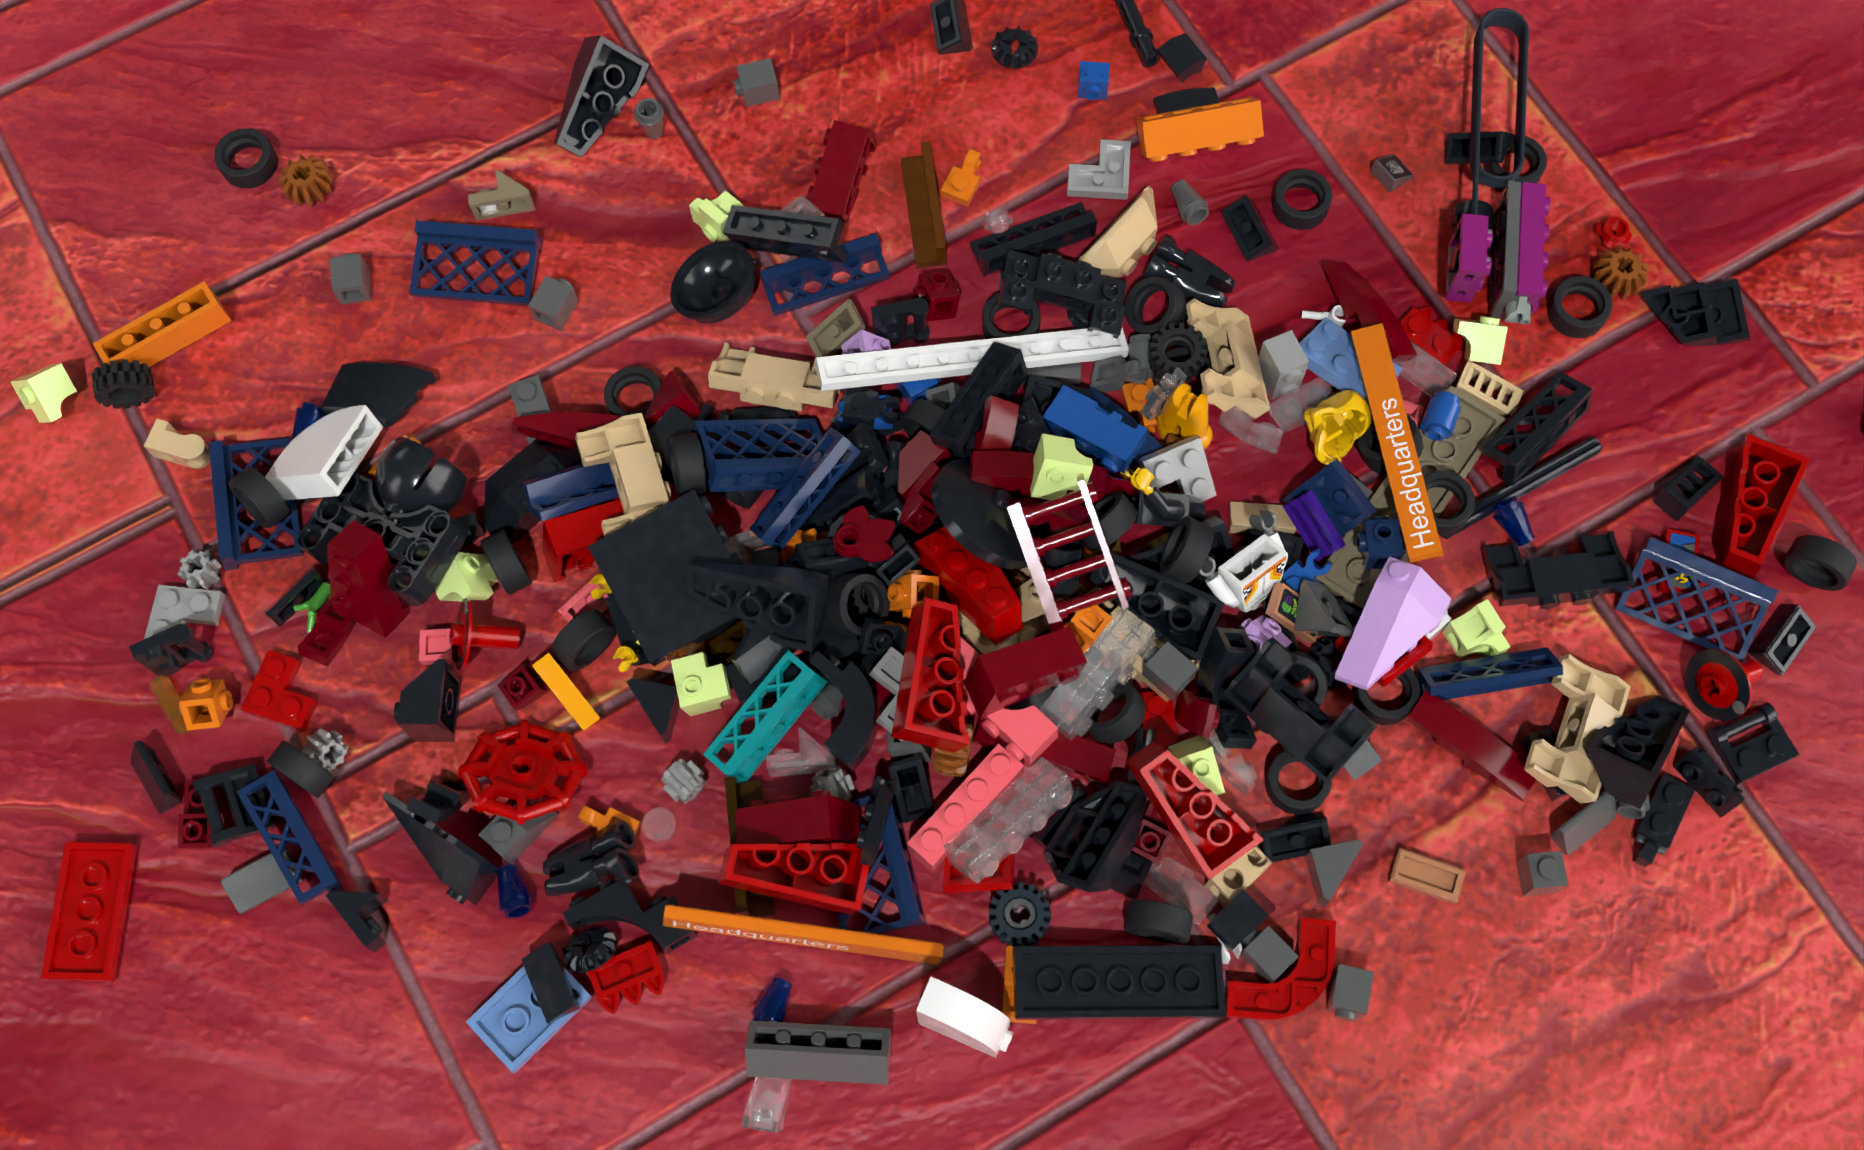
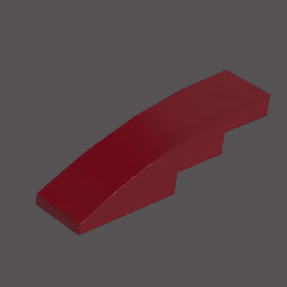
M1327 261L1323 264L1347 319H1359L1363 328L1383 323L1392 361H1409L1417 356L1403 326L1385 300L1365 278L1346 262Z
M557 412L514 417L512 433L574 449L576 433L607 425L622 416L587 412Z
M973 451L970 454V480L1031 497L1030 487L1033 480V458L1035 453ZM1093 465L1087 483L1093 482L1099 500L1107 493L1105 467ZM1067 490V493H1066V494H1069L1070 492H1075V491Z
M1427 690L1408 716L1407 721L1435 737L1437 745L1464 760L1463 766L1522 802L1537 780L1524 770L1526 760L1456 708L1436 696H1430Z
M979 719L972 742L990 749H994L1000 744L1006 749L1008 744L1000 736L993 738L981 725L984 721ZM1058 730V738L1032 764L1040 763L1067 774L1074 772L1104 783L1108 780L1116 749Z

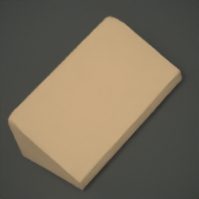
M1243 502L1229 503V533L1248 534L1249 529L1253 528L1249 523L1250 515L1253 514L1261 517L1260 509L1275 514L1276 525L1273 530L1294 536L1296 527L1283 508L1284 505Z

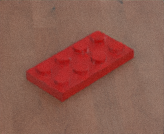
M65 842L41 979L50 981L115 982L137 852L136 845L132 843Z

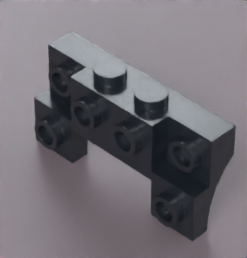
M1008 250L1004 256L1001 270V289L997 307L1002 308L1005 305L1023 310V314L1028 315L1031 311L1032 301L1035 300L1087 314L1090 310L1087 331L1098 330L1113 334V338L1117 339L1121 335L1126 306L1123 305L1127 282L1100 275L1101 269L1093 267L1088 262L1065 260L1062 256L1055 253H1042L1038 258Z
M1614 531L1593 536L1581 534L1578 538L1581 553L1528 559L1525 564L1521 558L1517 542H1512L1508 546L1491 548L1490 545H1487L1482 549L1488 578L1494 582L1499 607L1527 603L1528 607L1540 606V609H1551L1559 606L1560 603L1572 602L1576 606L1592 602L1596 595L1630 591L1635 582L1631 566L1625 561L1619 550Z
M1271 637L1231 682L1223 695L1255 721L1257 727L1262 732L1270 734L1277 740L1285 752L1299 759L1328 784L1363 746L1378 725L1352 703L1336 721L1330 718L1284 679L1298 658L1275 638Z

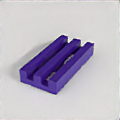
M1312 489L1283 506L1310 552L1317 548L1321 550L1320 554L1315 558L1316 562L1346 546ZM1304 501L1306 502L1307 506L1309 507L1310 511L1312 512L1315 518H1313L1310 514L1309 510L1304 504ZM1320 529L1323 530L1332 546L1329 545L1328 541L1326 540L1325 536L1323 535Z

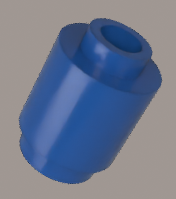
M1439 391L1429 400L1420 426L1427 438L1434 441H1442L1452 436L1461 411L1458 396L1450 392Z

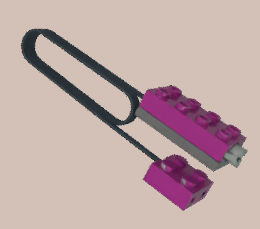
M1496 8L1487 12L1482 17L1474 37L1470 169L1473 174L1472 214H1462L1457 225V231L1453 234L1448 245L1445 300L1471 303L1476 291H1481L1484 276H1489L1490 274L1488 317L1499 318V321L1502 320V322L1530 324L1531 314L1536 313L1540 298H1545L1548 286L1547 280L1543 279V271L1547 268L1549 257L1548 252L1544 251V243L1547 242L1549 236V224H1545V216L1548 215L1550 209V197H1546V184L1522 182L1521 184L1519 182V174L1523 167L1525 151L1529 49L1528 23L1515 10ZM1491 26L1508 28L1514 32L1519 44L1514 172L1505 176L1490 174L1479 164L1484 29ZM1478 182L1493 188L1505 187L1502 193V200L1498 201L1493 211L1492 229H1488L1489 216L1477 215ZM1492 243L1491 257H1487V248H1490Z

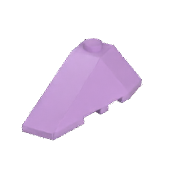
M1389 557L1370 593L1335 673V679L1368 690L1394 666V662L1406 651L1410 652L1417 646V641L1428 632L1431 634L1439 626L1451 603V598L1421 567Z

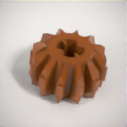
M300 154L298 161L294 162L289 159V167L281 168L282 177L279 178V184L283 189V193L287 199L294 201L299 207L305 202L312 207L316 200L324 203L323 194H332L330 185L333 184V177L329 172V168L323 161H318L313 155L306 160Z
M1618 245L1612 251L1607 249L1602 253L1600 259L1594 265L1593 271L1596 273L1593 278L1602 283L1612 297L1618 294L1624 300L1629 295L1635 296V294H1638L1642 288L1641 286L1645 285L1649 276L1646 273L1649 264L1641 262L1643 253L1639 255L1632 254V246L1623 251Z
M965 723L966 732H969L970 745L955 753L935 748L932 764L935 772L948 777H962L966 773L974 734L971 724Z

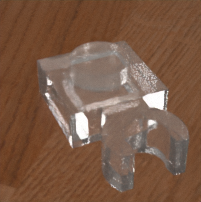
M1179 367L1174 370L1172 375L1166 373L1160 381L1161 385H1156L1147 393L1145 397L1147 402L1141 413L1149 421L1159 416L1170 394L1180 384L1184 383L1187 375Z

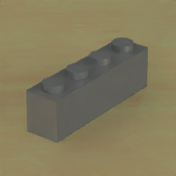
M750 1021L745 1044L747 1077L888 1085L891 1063V1029Z

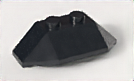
M534 440L485 481L484 529L490 535L503 529L512 544H514L537 525L541 520L529 512L522 482L581 464L582 460L578 446L575 445L573 449L546 441Z
M1116 780L1108 785L1109 788L1094 792L1072 805L1043 852L1044 858L1058 883L1087 892L1110 889L1138 841L1148 799L1142 787Z

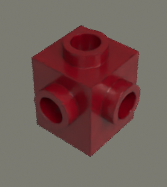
M948 270L921 273L918 276L917 286L913 288V299L923 298L928 302L929 313L926 316V322L956 317L960 291L958 284L953 282Z

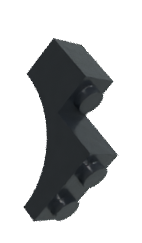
M617 878L609 880L605 885H601L599 887L600 891L591 897L582 896L568 905L569 909L562 913L568 925L575 931L589 924L603 921H619L635 925L651 934L667 954L698 937L694 930L663 926L665 905L680 906L674 895L669 898L667 896L657 898L648 905L649 910L644 912L629 883L621 882Z

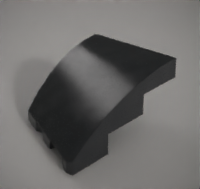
M1738 279L1706 286L1704 282L1674 289L1669 285L1641 292L1643 300L1683 345L1714 346L1750 340Z
M378 362L342 364L320 408L327 416L348 407L366 405L383 427L393 426L403 416V413L418 400L416 393L425 384L433 385L437 377L433 372L399 364Z

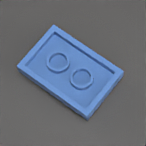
M1325 317L1299 343L1309 360L1307 369L1341 392L1354 390L1368 402L1352 335ZM1393 362L1398 378L1403 368Z
M523 966L466 1023L506 1067L515 1074L579 1010L547 1024ZM564 967L581 1009L593 997Z

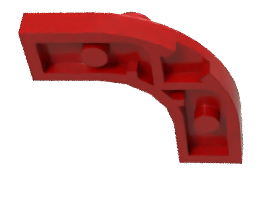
M1303 917L1299 919V957L1296 960L1295 968L1288 977L1281 981L1260 984L1228 980L1226 985L1225 1018L1278 1021L1295 1016L1313 1004L1325 990L1333 972L1336 921Z

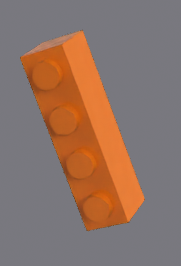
M1253 96L1136 118L1140 154L1145 158H1150V161L1166 160L1168 154L1179 153V156H1189L1196 154L1197 149L1206 147L1210 151L1226 148L1227 143L1237 142V145H1248L1254 143L1255 138L1264 137L1261 100Z
M203 281L92 344L103 363L108 365L113 360H116L117 363H122V359H128L129 363L136 360L139 361V365L145 363L148 367H151L229 323L231 319L217 296L207 283Z

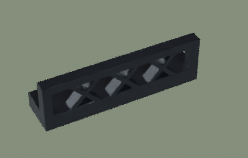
M1082 202L972 241L970 242V249L984 277L1002 270L1004 256L1008 250L1039 257L1042 253L1047 254L1095 237L1097 219L1093 211L1087 213ZM1076 214L1079 215V216H1077V217H1074V218H1071V219H1068V220L1065 221V219H1066L1067 217H1070V216H1073V215H1076ZM1045 225L1048 226V227H1046V228H1043V229H1041V230H1038L1039 227H1042V226H1045ZM1014 236H1020L1016 239L1010 240V238ZM992 246L991 248L980 251L981 248Z
M738 205L731 206L723 234L731 241L741 244L747 250L845 263L847 254L838 245L844 226L839 218Z
M998 342L992 343L931 432L932 443L952 449L955 459H970V454L974 450L975 433L982 429L985 399L995 396L1010 402L1028 376L1021 349Z
M1560 371L1483 447V455L1504 466L1502 481L1513 487L1589 411L1593 392L1592 388ZM1560 385H1563L1574 392L1571 395L1556 396L1555 390ZM1538 406H1553L1554 411L1551 414L1537 415L1536 413ZM1533 424L1534 431L1532 433L1517 434L1516 428L1519 425ZM1503 444H1514L1515 450L1507 456L1496 448Z

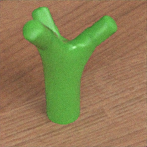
M326 582L321 584L311 599L293 606L294 611L308 610L307 633L315 625V615L331 595L330 584Z

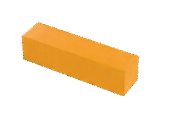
M549 653L532 665L583 731L600 719Z

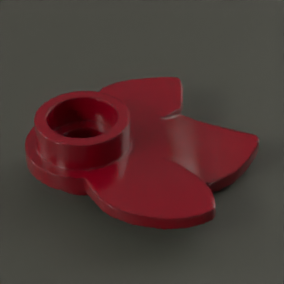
M863 505L855 507L844 515L843 526L839 528L833 537L834 549L844 557L858 556L866 562L874 563L885 561L894 554L893 549L887 542L894 533L895 522L886 519H869L868 512ZM847 541L855 542L851 545L844 544Z

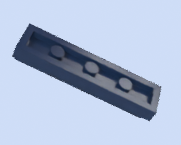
M875 233L839 245L847 254L845 263L802 257L760 271L763 288L774 317L890 279L889 272L881 255L880 241L877 234ZM875 260L880 269V272L871 275L860 271L864 264ZM842 271L851 275L848 282L843 284L831 281L836 273ZM811 281L822 284L819 292L813 294L803 291L806 283ZM784 290L793 294L789 302L777 305L773 295Z
M830 427L749 529L767 545H771L778 552H781L861 451L842 434ZM847 449H848L849 451L845 454V456L841 459V461H839V459L843 456V454H844V453L847 451ZM784 529L783 533H782V534L779 536V538L775 541V539L777 538V536H778V535L781 533V531Z
M609 462L583 467V463L522 482L529 512L541 521L619 497Z
M1546 647L1418 668V680L1421 690L1419 699L1426 690L1430 696L1447 700L1551 683L1552 676L1563 675V665Z
M274 770L237 791L301 905L326 891L329 893L330 891L344 890L284 782ZM267 786L271 793L267 808L253 805L249 796ZM275 803L277 804L280 810L273 809ZM258 812L264 813L263 819H261ZM271 815L284 817L287 821L282 835L268 832L267 826ZM291 830L296 838L289 837ZM274 840L280 841L278 848ZM287 843L301 846L302 853L298 863L284 860L283 853ZM307 858L312 866L305 865ZM289 868L296 869L294 876ZM303 870L316 873L321 881L320 884L305 893L302 892L298 885Z

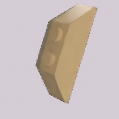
M1147 186L1077 261L1088 262L1093 267L1101 269L1100 275L1118 280L1123 275L1129 276L1136 268L1137 260L1143 254L1146 256L1150 254L1157 244V240H1155L1157 219L1153 189Z

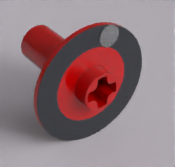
M468 598L462 600L457 621L451 623L449 643L450 645H455V665L459 671H463L467 664L470 647L517 650L520 641L519 627L472 624V607Z
M1705 649L1696 653L1688 662L1685 670V685L1691 701L1703 714L1718 721H1730L1740 717L1748 709L1752 698L1751 684L1761 679L1762 669L1754 660L1749 659L1740 663L1739 660L1726 651Z

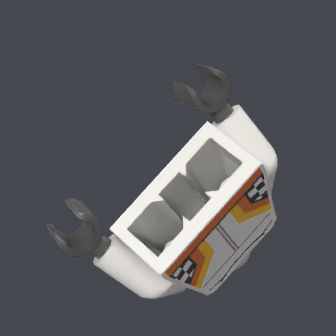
M1260 509L1261 517L1252 514L1249 518V523L1253 528L1263 530L1264 534L1218 567V572H1214L1216 568L1215 560L1208 556L1198 573L1206 576L1205 582L1215 597L1229 607H1238L1242 612L1256 609L1260 602L1272 594L1274 584L1281 583L1287 562L1288 553L1284 549L1278 532L1273 531L1276 525V516L1270 511Z

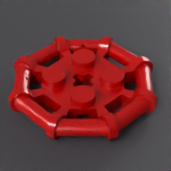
M521 720L519 724L488 734L482 732L477 736V743L465 763L458 767V777L463 780L471 796L473 809L478 813L485 811L517 821L518 825H525V821L557 810L565 811L571 805L570 800L581 779L588 774V766L580 759L571 741L572 736L566 731L560 733L531 724L528 720ZM515 739V744L507 746L506 741ZM562 751L566 761L559 762L553 754ZM486 753H492L487 763L481 762ZM524 765L529 766V771L526 773H519L515 770L516 768L522 769ZM559 775L568 776L561 790L554 785ZM480 777H488L490 781V786L484 790L478 780ZM543 795H546L549 798L547 800L538 802ZM498 796L515 800L517 807L495 799ZM526 802H528V803H535V804L526 806Z

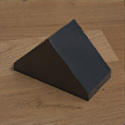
M634 678L626 681L664 743L666 744L671 741L680 707L676 686Z
M921 755L888 763L890 779L897 780L895 798L902 823L932 816L935 812Z
M1253 885L1244 888L1207 927L1232 951L1268 918L1276 908Z

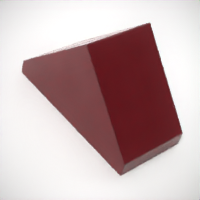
M674 371L668 372L644 416V421L651 428L673 405L691 419L701 413L692 391Z

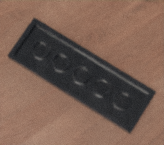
M1014 946L1012 948L1015 1020L1226 1017L1221 946Z

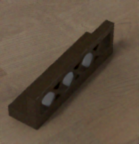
M735 777L724 778L730 845L737 844L736 809L749 807V802L764 801L761 780L737 783ZM735 888L738 915L753 917L775 916L774 897Z

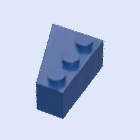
M1063 385L1043 416L1050 435L1074 439L1075 448L1079 453L1087 457L1091 453L1101 459L1100 465L1115 474L1117 471L1125 474L1145 444L1147 428L1138 424L1137 428L1134 429L1121 421L1123 418L1121 414L1115 411L1110 414L1097 406L1098 403Z

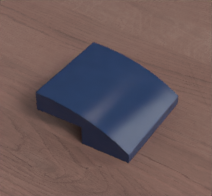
M1338 458L1283 499L1284 503L1287 504L1312 489L1341 537L1377 511ZM1304 501V504L1306 505L1310 514L1313 518H1315L1312 512L1310 511L1309 507L1307 506L1306 502ZM1320 529L1323 535L1325 536L1326 540L1328 541L1329 545H1331L1323 530Z

